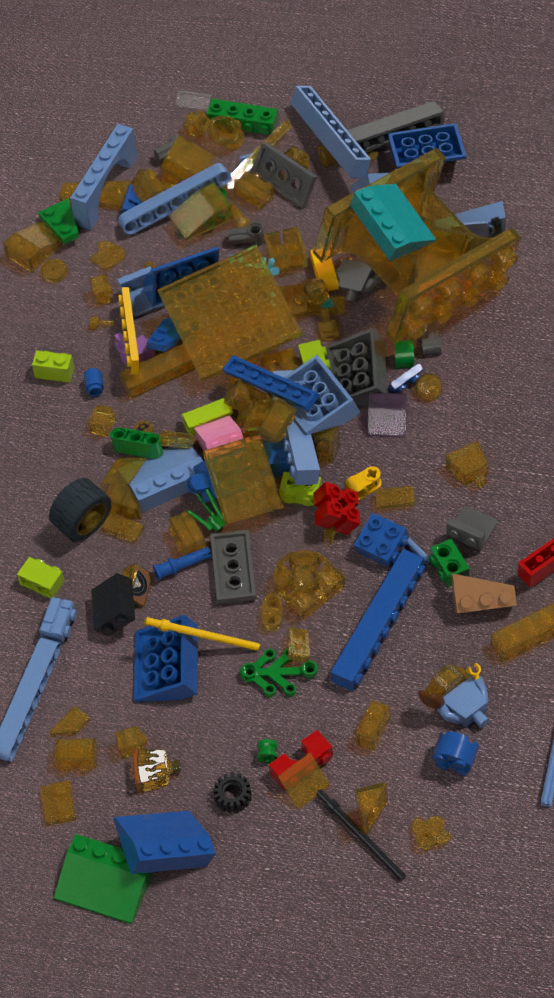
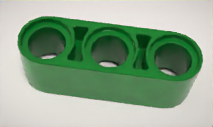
M120 427L110 432L115 452L156 459L163 455L161 438L158 434Z

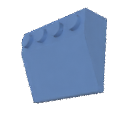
M318 355L284 377L317 392L319 395L309 411L280 399L307 435L345 424L360 413L354 400Z
M170 446L163 449L161 457L156 459L144 457L119 468L118 472L140 512L143 513L188 493L186 480L195 474L193 467L203 461L192 446L189 449Z

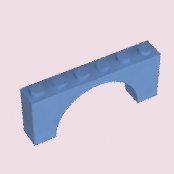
M121 124L116 125L70 197L76 226L92 230L99 219L100 195L110 170L115 164L131 168L138 157L133 128Z

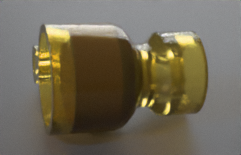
M324 145L316 147L323 168L336 164V159Z

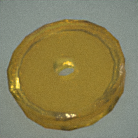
M59 259L48 260L41 267L42 278L49 283H57L64 280L68 273L66 264Z

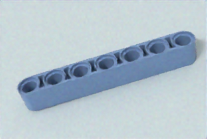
M216 163L122 213L118 217V223L126 234H134L226 185L231 180V174L223 164Z
M46 638L39 639L0 726L1 760L13 761L60 654V642Z

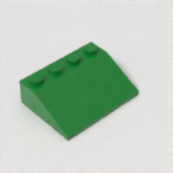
M75 834L66 854L54 900L132 925L154 872L131 874L122 848Z

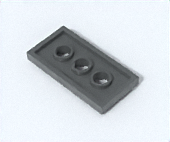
M267 142L261 144L251 174L301 208L306 207L317 176ZM270 162L273 164V170L270 169ZM282 171L286 173L285 179L283 178ZM295 179H296V180L298 181V183H299L298 188L296 187Z
M249 529L210 534L217 603L257 599ZM230 547H234L237 549L233 553H229L226 551ZM233 563L238 565L236 569L228 568ZM233 580L240 581V584L237 586L230 585V582Z

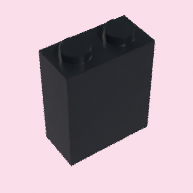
M116 573L91 590L95 631L110 636L135 620L131 578Z

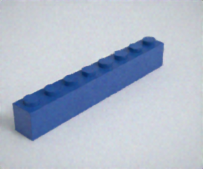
M402 549L331 671V682L351 691L354 690L356 685L359 686L361 684L365 669L368 670L373 660L372 657L374 654H378L383 638H387L390 633L391 624L396 623L401 607L404 608L406 606L409 593L414 592L417 586V579L424 575L426 570L424 557Z

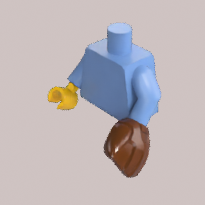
M474 663L475 673L472 672L470 666L466 670L469 675L473 676V679L469 677L444 697L437 693L429 695L424 690L418 691V696L423 704L437 709L447 722L461 724L463 727H468L471 723L475 722L480 728L489 722V719L484 715L487 712V704L489 702L487 687L482 676H479L481 667L477 663Z

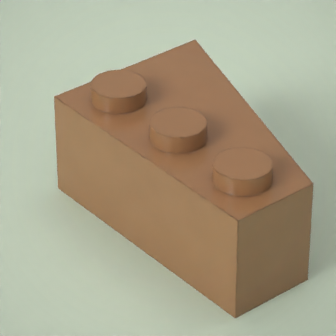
M450 573L456 613L517 606L514 585Z

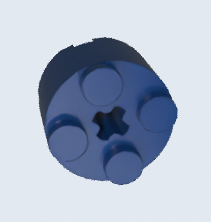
M447 731L446 735L440 732L432 758L437 762L436 767L447 770L448 767L456 769V773L466 776L472 769L479 744L476 741L472 744L468 741L469 737L457 732Z

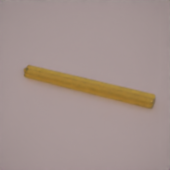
M284 120L262 143L267 142L274 146L292 128L291 122ZM261 144L231 173L230 182L223 186L225 190H230L254 166Z

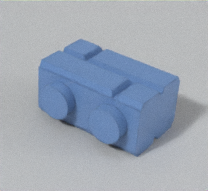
M55 597L51 598L39 629L41 638L57 641L61 644L64 643L66 637L69 638L71 622L75 621L77 617L74 602Z

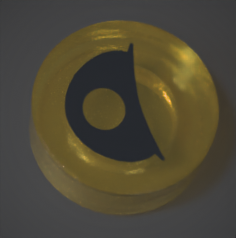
M140 421L134 427V430L154 433L153 425L149 421Z

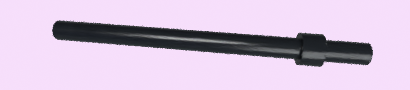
M322 789L316 793V796L326 805L325 808L331 814L334 813L400 882L406 878L401 869L351 820L335 799H331Z

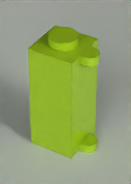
M224 398L183 413L181 418L190 438L196 437L194 428L227 416L231 417L233 410L231 405L226 404Z

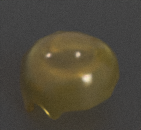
M423 374L415 382V393L422 400H435L442 394V382L435 374Z

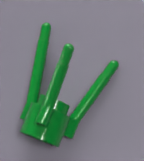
M208 489L205 492L216 511L215 513L207 503H204L202 496L199 493H195L211 515L207 518L209 523L190 510L187 513L203 524L208 531L213 529L216 532L227 523L224 520V515L221 513Z

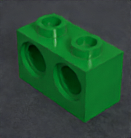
M452 539L430 547L429 561L433 567L436 566L440 580L442 582L445 581L448 588L452 586L450 573L469 576V567Z

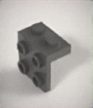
M464 506L455 520L449 518L446 523V536L481 551L496 528L497 519Z

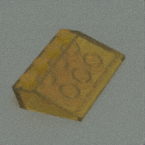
M260 435L202 451L226 525L271 514L284 508Z

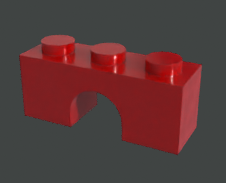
M318 730L301 741L302 751L306 755L303 759L295 761L284 753L269 764L270 775L284 791L295 787L302 778L312 775L317 767L328 763L332 759L333 747Z

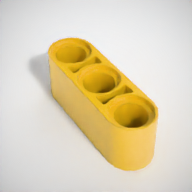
M328 247L310 250V258L320 292L338 290V279Z

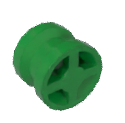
M271 739L258 741L257 748L259 752L257 753V760L263 763H272L276 760L277 753L275 750L278 748V743Z

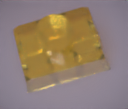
M478 441L446 455L447 469L463 485H468L472 482H475L478 487L486 485L487 479L485 476L488 475V462Z

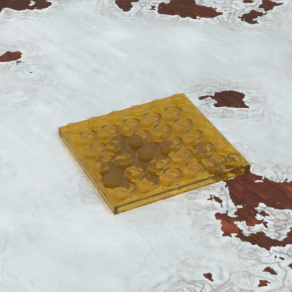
M257 244L157 290L201 381L224 372L222 369L233 355L248 361L302 336V331Z

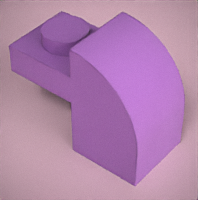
M119 332L114 335V345L120 353L121 362L127 365L126 356H129V354H125V343L127 342H124L123 334ZM143 335L136 339L139 366L155 358V351L147 349L148 340Z

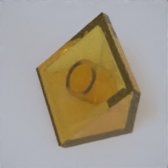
M385 783L355 789L356 810L362 831L366 835H368L388 804L387 784Z

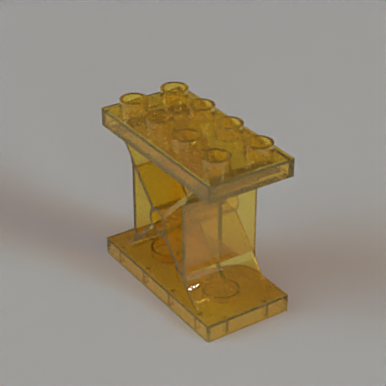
M437 148L363 187L396 184L436 238V242L390 262L350 206L354 195L352 193L325 208L313 254L321 263L339 253H352L361 257L395 293L398 299L386 335L394 344L407 337L414 341L426 332L430 323L436 321L439 325H442L454 315L455 309L464 305L466 309H469L480 301L484 292L491 290L493 293H497L502 290L510 280L507 276L509 268L516 263L519 257L515 252L521 236L512 227L496 237L478 236L472 233L434 193L446 159Z

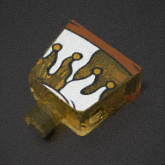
M133 749L137 793L168 786L170 784L169 773L181 772L180 760L168 761L165 750Z

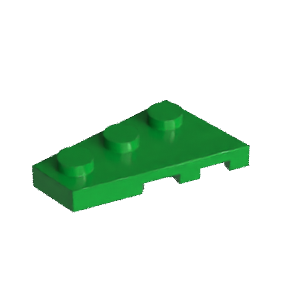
M68 198L38 212L39 218L63 244L79 238Z

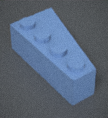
M500 201L431 221V233L436 238V242L433 243L434 249L453 247L452 226L456 223L488 221L489 242L504 241L506 216L503 202Z

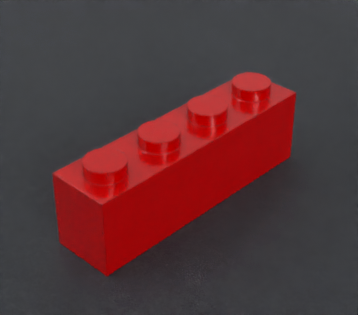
M554 538L518 562L517 575L529 588L554 572Z

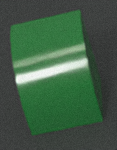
M413 340L395 341L396 369L414 367Z

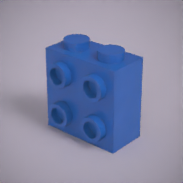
M372 513L357 538L354 548L357 553L390 568L400 555L399 552L402 546L405 547L407 545L409 535L405 527Z

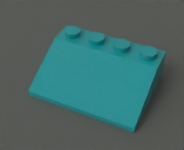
M396 184L373 185L354 192L350 203L351 208L390 262L436 242V238Z

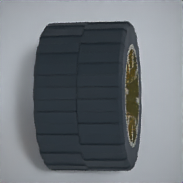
M79 478L63 488L56 499H54L50 507L49 521L71 541L80 542L90 537L105 522L112 507V500L91 480Z

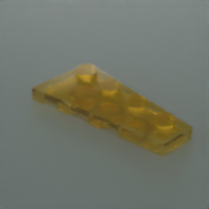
M135 181L104 182L99 207L121 210L127 187L131 184L135 188ZM80 182L64 183L59 194V200L63 201L68 198L69 202H71L70 197Z

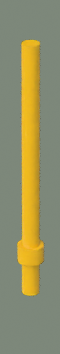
M145 617L144 625L159 628L160 631L168 632L169 630L258 651L260 644L170 623V620L166 619L158 620Z

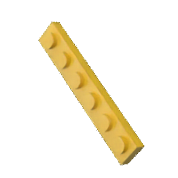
M122 287V295H118L119 306H122L120 307V317L124 318L121 320L122 330H126L123 331V340L127 342L125 343V354H129V356H126L127 367H131V374H139V357L129 287Z

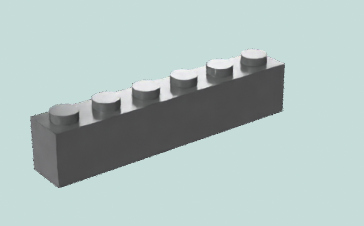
M432 101L347 131L361 148L368 152L388 145V133L444 125V111Z

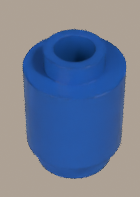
M90 368L83 375L85 389L88 395L95 397L101 395L104 389L102 372L96 368Z

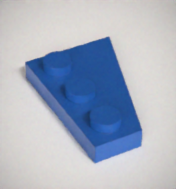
M164 318L147 341V349L165 352L175 346L181 338L184 340L188 338L189 333L195 334L198 332L199 325L176 321L173 318Z

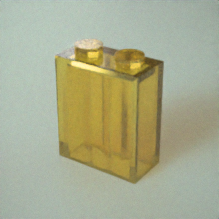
M178 135L160 168L184 181L214 165L212 160L215 156L183 136Z

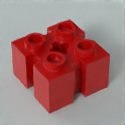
M325 482L313 492L314 506L318 507L314 512L316 526L326 529L332 526L336 532L348 535L360 525V512L355 508L359 505L357 491L348 488L341 490L338 485Z

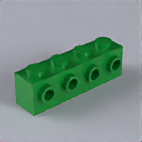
M211 99L206 113L207 123L210 126L273 136L279 121L278 109L219 99Z

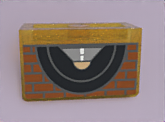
M134 563L123 568L122 575L132 579L134 604L143 607L145 606L152 573Z

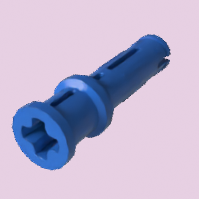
M206 546L203 549L177 559L169 558L168 561L159 565L153 564L152 567L157 580L160 581L162 577L177 574L180 569L212 558V555L209 554L210 549Z

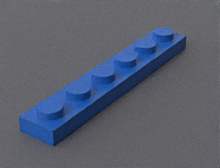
M234 355L222 369L227 375L309 411L319 397L317 392Z

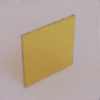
M117 458L100 484L129 485L147 458Z
M308 753L278 776L298 810L315 798L316 793L320 789L324 791L331 786L311 753Z

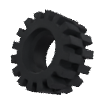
M234 772L230 773V777L226 773L224 774V779L219 777L218 783L215 782L214 784L215 802L218 807L221 806L222 811L227 809L228 813H231L232 810L238 813L239 808L241 811L245 810L244 806L248 807L249 801H251L250 783L245 776L241 778L239 773H237V776H234ZM236 787L241 793L237 798L230 799L225 796V791L228 788Z

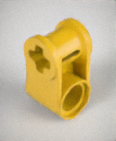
M370 466L360 473L349 477L345 481L344 486L357 491L358 499L361 500L381 487V472L377 467Z

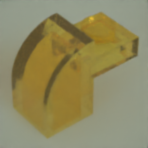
M449 663L435 674L425 692L429 695L437 693L444 697L470 676L462 667H455Z

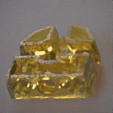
M308 550L289 552L277 562L273 573L276 595L279 598L283 596L287 605L303 620L345 586V576L319 552ZM285 561H289L290 566L293 568L292 571H289L284 566ZM321 562H324V566L316 572ZM311 573L315 575V580L311 577ZM293 586L294 590L290 594H288L287 592H289Z

